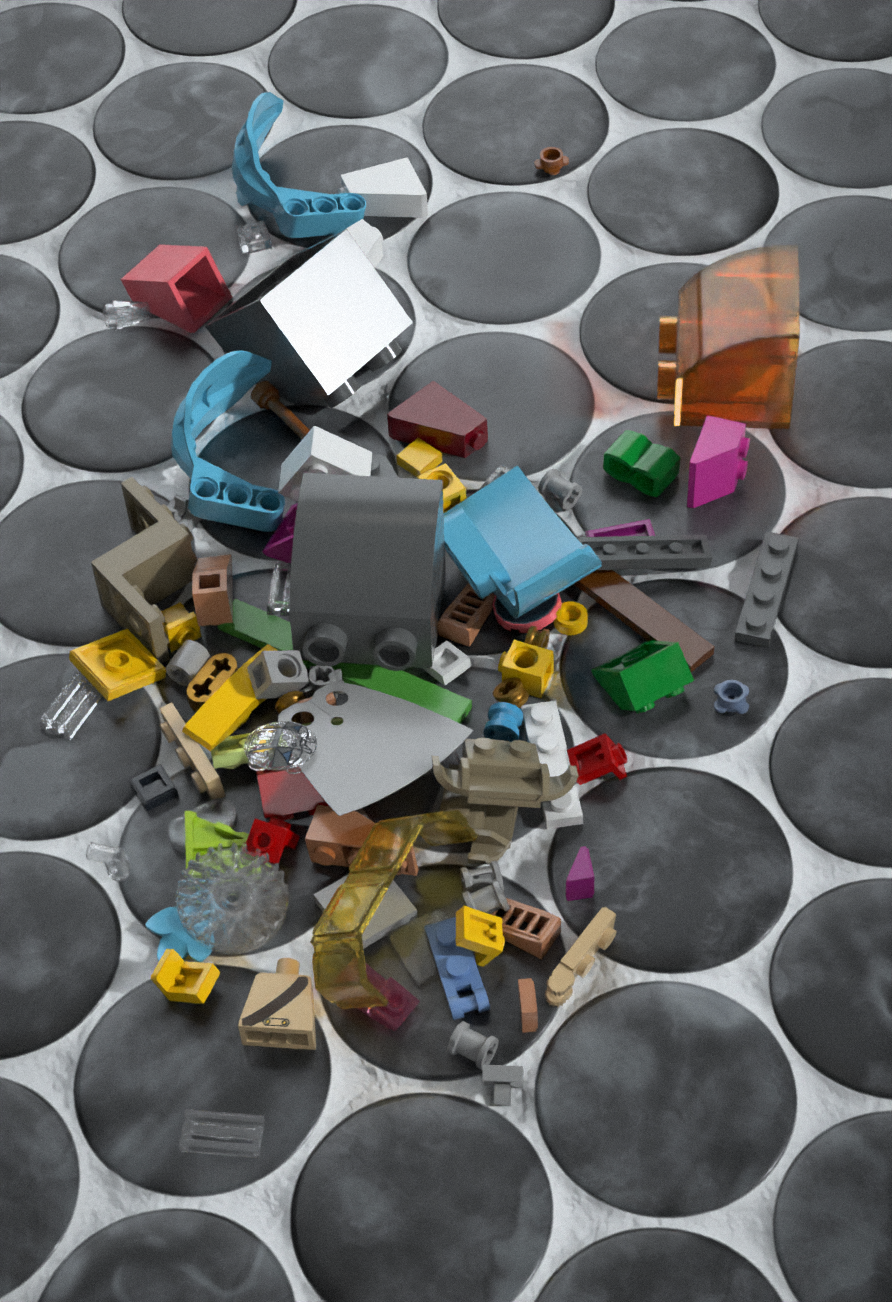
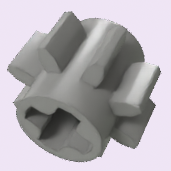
M311 666L309 677H307L309 682L303 687L305 698L314 696L316 690L329 683H344L341 669L334 671L331 666ZM335 691V692H333V694H334V696H335V698H336V704H337L338 694H345L344 692H340V691Z

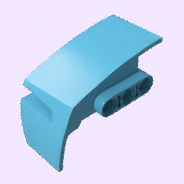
M518 465L444 513L445 550L480 599L494 593L515 619L602 567L601 560L587 544L582 545L551 509Z

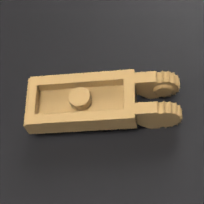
M602 907L561 959L547 980L545 999H547L546 1002L549 1005H553V1007L563 1006V1003H566V1000H569L572 996V986L576 977L579 975L584 978L595 962L593 956L598 949L606 950L611 944L617 932L613 929L616 913L606 907Z

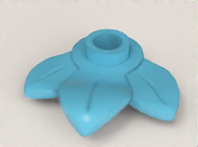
M192 902L183 909L176 907L165 908L153 915L145 924L148 930L162 936L157 950L158 961L166 949H174L182 959L189 955L196 962H202L213 951L215 940L212 931L216 926L217 920L213 909L205 903ZM196 920H203L202 923L192 924Z

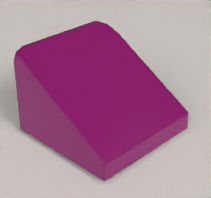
M586 846L580 847L566 879L567 901L593 898L595 876L589 849Z

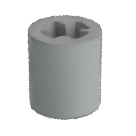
M186 640L166 666V672L176 683L188 686L210 659V654L198 642Z

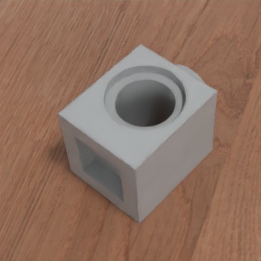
M299 650L263 651L247 667L256 699L280 698L288 692L299 691L309 682L307 669L303 664Z

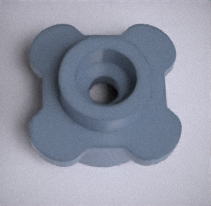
M726 680L714 687V693L717 695L714 709L717 712L724 713L727 711L744 714L748 711L749 704L746 702V696L749 695V688L737 680Z

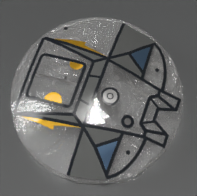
M289 721L272 722L260 726L249 734L244 743V752L251 769L256 771L264 769L285 770L290 774L302 772L301 769L317 749L315 734L308 727Z

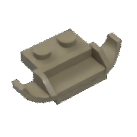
M483 737L466 739L463 742V758H460L458 770L445 768L441 765L439 756H432V768L437 781L445 789L466 796L467 803L540 808L541 802L563 797L572 789L578 779L576 766L570 765L563 774L550 777L548 765L542 764L539 761L536 744L522 740L505 742L493 741Z
M449 764V769L458 770L459 765ZM444 788L437 820V832L472 836L471 852L468 853L467 857L468 863L490 865L491 861H498L506 850L511 848L518 807L467 803L466 796L453 793Z

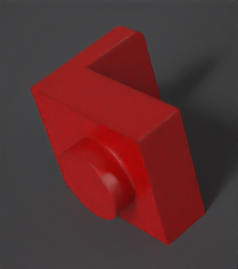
M271 817L268 823L255 818L243 853L276 865L280 861L284 847L295 850L300 836L290 831L291 824Z

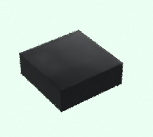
M161 764L129 779L132 790L146 812L179 796L176 786Z

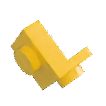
M166 949L151 975V980L169 1001L204 1004L221 972L213 963L184 961L174 949Z

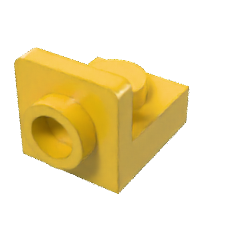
M181 602L161 611L165 618V622L162 623L163 629L169 639L167 646L171 652L180 648L186 640L194 641L202 637L196 614L194 612L188 613Z
M463 906L456 911V946L475 951L476 964L484 967L503 952L505 938L502 931V918Z

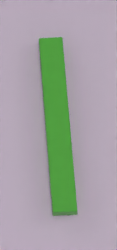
M238 599L233 601V623L218 625L219 630L260 648L269 644L278 651L293 650L291 624L289 621ZM302 660L303 664L308 669H310L311 666H316V664L310 661ZM339 663L331 666L334 671L341 669L344 683L366 687L404 699L460 724L472 709V700L403 670L393 671L385 669L380 665Z

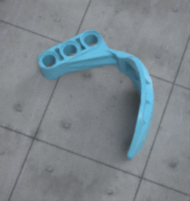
M271 92L261 93L254 100L248 113V118L236 137L232 174L237 185L238 203L241 206L253 203L273 213L280 232L290 238L335 235L363 219L366 200L359 194H325L276 187L272 183L269 174L261 167L258 151L272 125L281 114L284 100Z
M243 350L232 351L217 358L191 384L187 396L179 405L174 417L172 430V456L191 480L188 508L198 518L266 532L275 531L283 520L285 498L277 490L253 485L197 457L195 452V438L214 419L237 403L249 389L271 371L272 361Z

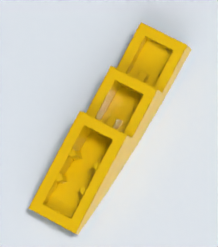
M267 644L252 656L201 706L184 725L182 732L211 751L246 723L251 711L266 700L256 699L247 667L263 651L278 650Z

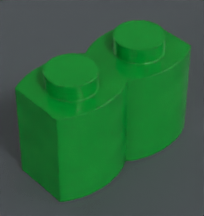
M625 430L604 453L603 470L619 481L631 483L636 489L649 496L658 497L679 474L681 457L669 447L653 444L641 433Z

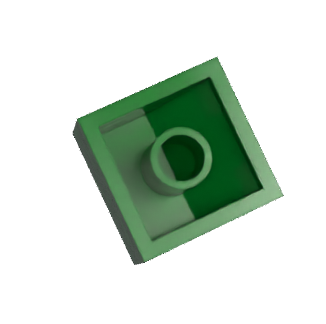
M648 640L591 669L593 676L619 708L635 711L636 714L652 709L655 706L654 701L662 697L671 698L681 694L685 690L683 686L694 681L679 642Z

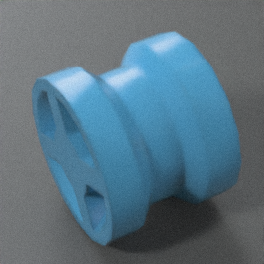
M506 702L492 704L488 711L489 721L485 724L483 731L485 738L509 742L518 740V727H520L523 721L521 709L516 705Z

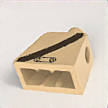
M281 958L277 961L276 973L260 972L255 976L238 1024L242 1045L316 1049L314 994L311 977L299 975L300 963L297 960Z

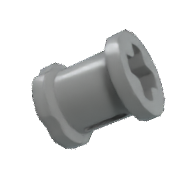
M553 468L542 477L538 486V492L542 496H550L559 502L560 507L569 510L575 506L581 497L582 486L576 482H569L561 476L560 471Z
M497 860L491 861L490 866L468 870L466 867L460 868L464 892L473 893L491 885L492 880L496 878L504 892L502 875Z
M497 878L492 880V884L473 893L468 891L462 893L467 907L488 914L500 909L504 911L510 909Z
M462 1021L457 1025L450 1037L447 1052L452 1055L458 1053L476 1062V1067L483 1070V1065H489L492 1061L499 1040L494 1036L487 1038L470 1029V1024Z

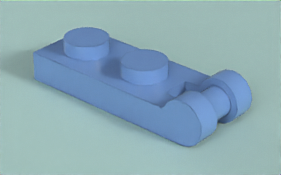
M456 917L424 926L452 1019L464 1018V1013L477 1009L479 1013L490 1010L487 993L472 950L456 946ZM472 990L473 995L459 998L458 994Z

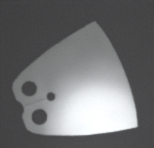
M333 682L321 687L314 692L312 699L304 703H295L283 710L278 716V725L281 728L287 722H292V716L296 713L309 712L314 716V721L308 726L301 727L299 733L283 729L282 736L288 735L290 738L285 740L287 746L301 749L299 744L301 738L307 736V730L309 732L308 737L310 738H303L301 745L305 744V740H311L312 742L316 740L315 744L306 743L311 750L302 749L304 751L296 763L321 797L338 816L368 806L413 782L432 769V756H439V761H443L473 731L456 721L412 702L366 687L343 682ZM340 691L348 695V701L343 705L333 706L326 702V696L329 693ZM335 717H340L343 719V723L333 725L331 720ZM296 743L297 746L293 747L291 744ZM293 749L292 756L295 760L299 757L302 750Z

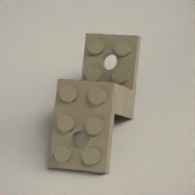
M130 477L122 482L121 486L130 527L137 535L93 560L91 565L101 606L123 629H128L163 664L170 659L167 648L169 639L162 624L165 622V618L155 604L192 582V573L197 557L192 550L191 541H193V536L189 528L183 523L179 524L174 519L169 508L165 504L160 505L154 499L152 492L147 486H141L133 477Z

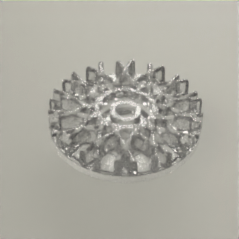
M219 843L217 850L211 846L208 848L207 854L201 856L198 852L195 860L191 859L188 862V868L185 871L182 870L181 877L178 879L175 902L179 921L186 933L194 941L215 952L241 954L262 947L276 936L287 915L290 893L288 892V883L285 884L284 871H279L278 863L273 866L269 862L268 853L260 856L261 851L258 848L255 853L247 851V844L245 843L242 844L240 849H238L236 843H232L231 848L222 849V843Z

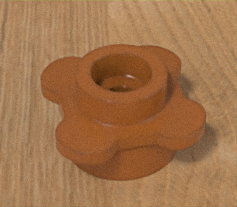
M547 147L540 152V159L535 160L534 166L537 169H543L550 175H557L563 166L569 164V158L563 156L561 149Z

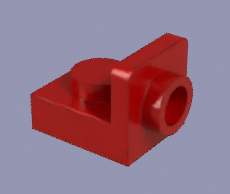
M605 733L567 750L570 766H576L578 779L576 782L579 785L610 772H613L619 780L627 777L624 764L628 762L627 755L620 743L615 744Z

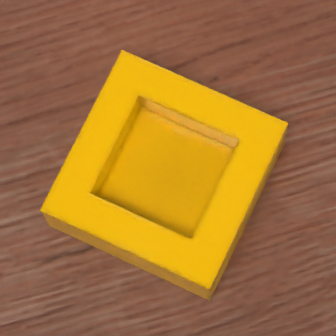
M417 438L396 455L397 465L417 477L437 467L442 462V453L420 438Z

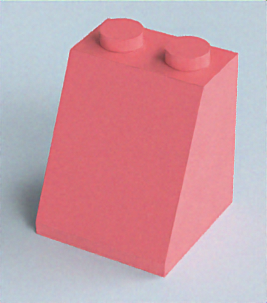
M159 245L121 278L134 305L190 333H195L233 298L208 248L203 246Z

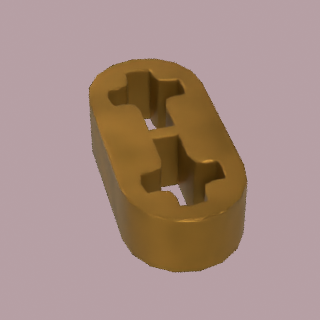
M219 653L212 656L189 683L187 698L190 707L194 711H198L222 684L238 670L237 661L232 655Z

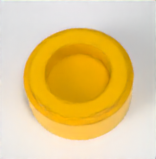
M574 601L562 603L561 609H558L556 612L557 617L554 619L556 630L565 635H577L583 632L588 624L586 608Z

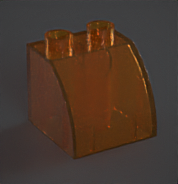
M798 245L759 247L727 256L710 264L691 277L678 290L677 316L660 315L659 354H676L675 361L658 360L657 399L674 400V426L703 427L708 415L745 423L746 428L790 429L800 339Z

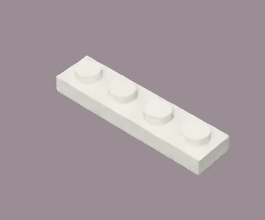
M556 700L523 705L521 711L523 712V724L527 742L536 744L539 761L542 764L548 765L550 777L563 774L570 765ZM576 784L563 797L541 802L547 829L583 824V814Z

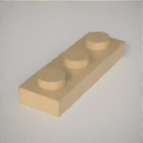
M171 702L161 707L160 712L164 720L159 725L168 743L176 742L178 748L175 749V752L183 767L191 766L194 773L190 775L200 793L206 791L213 803L225 797L226 794L220 777L200 745L182 732L186 723L174 704Z

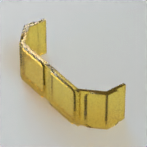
M459 810L381 820L369 832L349 867L350 873L344 884L337 888L313 929L312 934L314 936L310 941L314 946L312 965L315 989L325 999L334 1002L340 1009L387 1006L389 1001L367 980L362 934L419 834L430 846L477 840L478 835L468 825L469 821Z

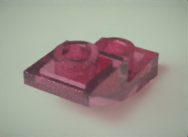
M360 957L355 959L332 987L335 992L357 1009L393 1031L399 1028L420 1002L392 977L388 980L384 979Z

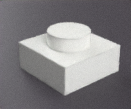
M445 641L435 648L432 667L423 669L445 686L469 669L471 664L466 654L450 642Z

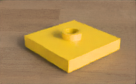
M128 629L73 649L69 653L70 662L107 701L166 678V668Z

